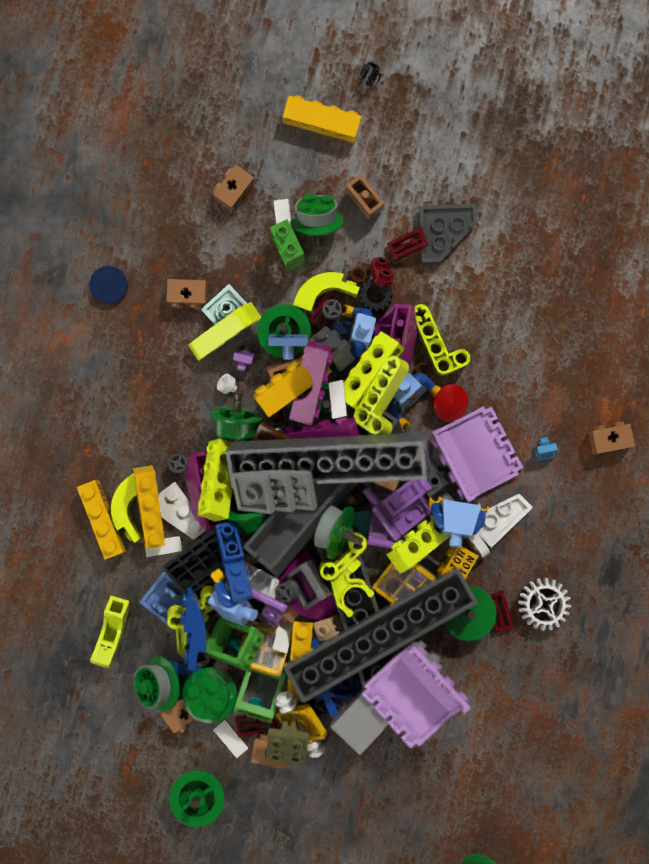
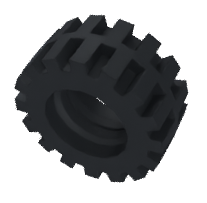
M368 279L360 287L359 303L362 308L371 310L372 314L381 313L387 310L392 302L391 286L389 288L380 287L373 279ZM377 288L383 292L384 297L380 303L369 301L367 295L371 289Z

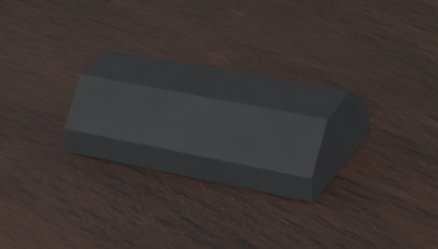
M225 520V521L222 522L221 524H223V523H229V521H228V520ZM216 528L163 566L184 595H187V588H192L195 593L213 579L211 573L218 568L222 572L224 571ZM239 535V539H240V543H241V546H242L243 554H244V556H245L246 554H248V553L246 552V550L243 548V546H244L246 543L243 541V539H242L241 536Z

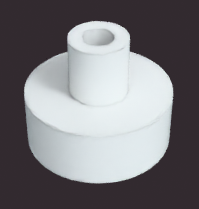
M224 374L217 383V389L224 394L230 391L234 393L237 390L235 378L229 374Z

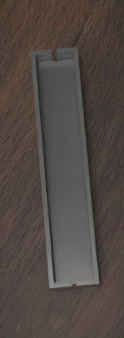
M385 411L382 416L391 422L393 426L391 434H400L403 429L399 420ZM357 424L360 436L374 435ZM358 482L313 484L317 508L314 511L295 509L293 512L275 510L243 548L251 557L278 577L315 534L324 512L330 506L337 508Z

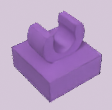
M237 349L233 356V360L239 361L237 370L245 371L247 363H253L256 353Z

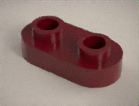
M383 257L373 258L369 268L374 282L380 287L389 288L394 280L389 263Z

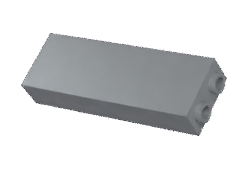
M419 638L417 640L414 639L404 645L393 657L411 644H414L416 647L420 645L424 650L427 645ZM426 651L428 654L425 656L430 663L434 660L442 668V665L439 663L441 659L434 652L429 654ZM366 687L331 722V728L359 755L389 725L387 721L392 717L389 715L386 719H383L373 708L378 701L375 700L370 704L362 696L361 693Z

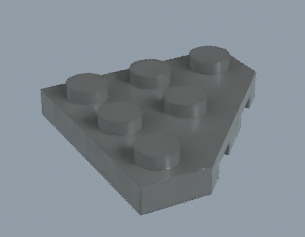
M476 204L419 206L420 227L423 228L424 235H426V240L429 243L428 247L421 249V264L441 263L477 224Z

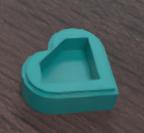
M371 511L354 513L352 525L356 526L359 532H369Z

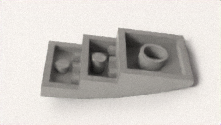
M265 470L231 474L238 510L272 514L275 510L293 512L295 509L314 511L317 508L311 471Z

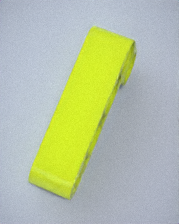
M252 302L245 304L188 344L198 361H200L244 329L257 323L261 319V315Z
M423 304L415 306V315L418 310L421 313H425L423 315L425 323L421 326L422 318L416 316L417 332L435 373L439 376H445L464 368L470 361L468 351L460 349L448 354L428 307ZM425 327L431 328L433 335L426 336L423 333V329ZM434 344L438 345L440 353H433L431 346ZM456 355H463L465 357V363H458L456 361ZM445 362L448 365V370L441 371L438 363Z
M395 356L388 357L355 410L354 418L356 423L374 435L391 434L393 426L391 422L382 415L409 371V365L406 361Z

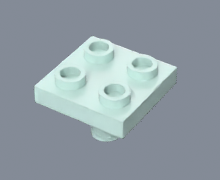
M228 284L201 310L215 325L247 303Z

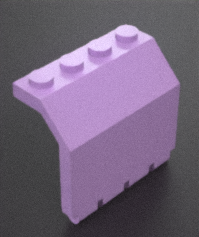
M483 406L431 432L432 437H430V441L434 448L438 447L441 453L439 458L442 464H447L450 470L448 472L452 483L456 482L459 488L456 491L460 499H465L466 502L472 501L478 495L519 475L518 470L523 468L518 456L510 458V455L514 454L515 450L509 439L503 442L501 438L507 436L501 423L498 422L493 425L492 421L498 419L492 407L485 410Z
M414 644L398 653L364 684L366 689L361 693L370 704L375 700L378 701L373 708L383 719H386L389 715L392 716L387 723L397 734H400L403 730L405 731L400 738L409 748H412L415 744L420 746L451 716L461 710L465 714L470 709V706L467 704L470 700L462 691L458 694L453 688L455 683L448 676L444 678L439 673L442 669L433 660L430 663L425 657L428 655L420 645L416 647Z

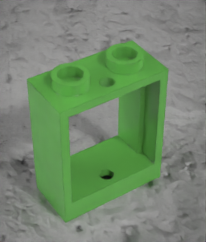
M288 219L271 226L272 239L287 270L291 271L305 264L304 252Z
M220 616L206 643V652L204 653L212 659L248 671L254 662L259 647L263 643L265 635L255 627L243 626L225 620ZM233 629L249 633L237 658L222 653Z
M252 669L246 671L234 712L272 723L277 707L275 701L281 693L286 674L282 671L280 677H275ZM251 672L279 680L270 710L242 701Z

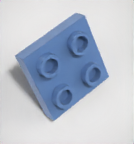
M163 572L139 603L168 626L167 611L174 605L182 607L184 594L170 575Z

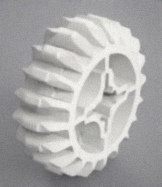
M537 578V585L530 581V589L526 586L523 587L527 593L519 594L524 598V601L518 600V604L524 605V607H520L518 610L519 612H526L521 616L522 619L529 617L526 623L531 625L534 622L533 628L537 629L540 625L542 631H545L546 625L549 630H553V623L556 627H560L558 620L565 622V618L562 617L563 614L567 616L570 614L565 611V608H571L570 604L565 603L570 600V597H564L568 591L566 589L561 590L563 585L560 583L555 586L556 580L553 579L549 583L548 578H544L542 584L541 580ZM549 588L555 594L545 597L539 590ZM535 594L536 603L530 609V600L532 595ZM542 599L548 601L546 604L547 609L541 607L543 605ZM559 600V607L554 615L553 605ZM545 612L549 619L540 620L533 615Z

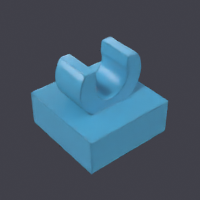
M548 437L540 438L539 446H537L535 453L537 461L555 458L558 452L556 443L549 444Z

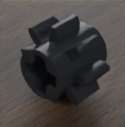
M368 62L367 65L363 63V66L361 65L357 73L361 75L360 81L367 86H372L373 83L377 84L382 77V74L379 73L380 67L373 62Z
M315 700L313 704L307 703L313 711L316 707L321 711L317 716L319 720H327L324 713L329 711L327 708L324 709L325 701L318 703Z

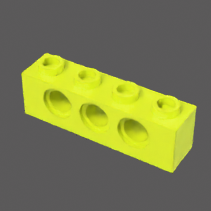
M382 331L374 337L369 349L361 355L360 361L356 367L351 369L348 378L343 383L345 403L353 409H357L385 360L390 356L399 358L404 351L399 342ZM383 352L382 356L377 358L378 354ZM369 368H372L371 371L368 374H366V371ZM360 384L359 388L354 390L355 386Z
M222 438L209 441L203 482L201 484V496L198 503V516L215 522L228 519L233 489L231 487L225 452L232 442Z
M433 515L429 516L431 518L429 522L425 520L417 526L418 530L416 532L412 530L404 536L406 540L403 542L399 540L391 546L392 550L386 554L400 574L413 567L451 536L442 534V530L437 527Z

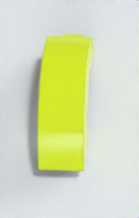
M327 272L318 274L303 284L296 295L293 306L303 312L312 314L315 302L322 294L332 290L357 298L360 287H357V284L352 281L346 280V283L342 282L344 278L342 273Z
M133 473L116 489L111 502V517L116 530L121 531L125 528L126 531L124 533L128 540H133L136 543L143 539V536L130 515L132 502L137 497Z
M110 596L104 611L102 630L90 663L109 669L124 632L129 612V601Z

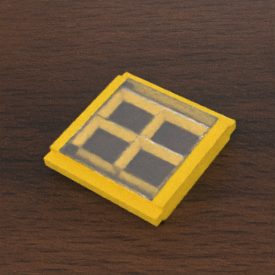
M391 562L372 588L389 602L393 603L436 577L418 563L400 574Z
M249 620L247 625L257 628L265 635L263 643L259 647L254 662L249 669L280 677L287 653L273 649L277 628L268 627L263 623ZM244 632L239 652L249 633Z

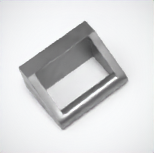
M312 560L305 562L285 576L287 581L293 580L297 583L294 575L303 571L316 593L317 598L309 603L300 588V594L297 598L304 610L309 609L331 595L330 590Z

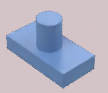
M269 334L268 338L269 346H283V359L287 360L294 359V346H306L308 343V334Z

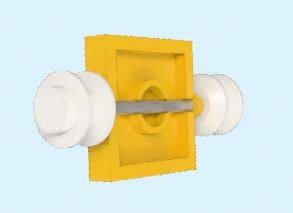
M291 692L280 693L275 701V705L280 708L277 709L275 715L282 725L285 720L288 721L289 726L295 721L298 732L309 733L308 755L311 758L320 757L326 748V745L322 743V739H325L328 734L309 704L296 706L297 700L293 698Z

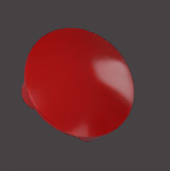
M445 384L437 392L431 406L438 418L445 422H454L460 419L467 411L468 395L458 385Z

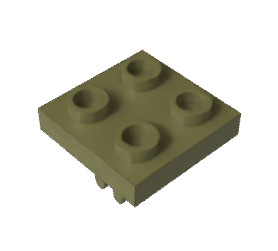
M285 720L281 730L269 728L266 759L305 764L309 733L298 732L295 721L289 726L288 721Z

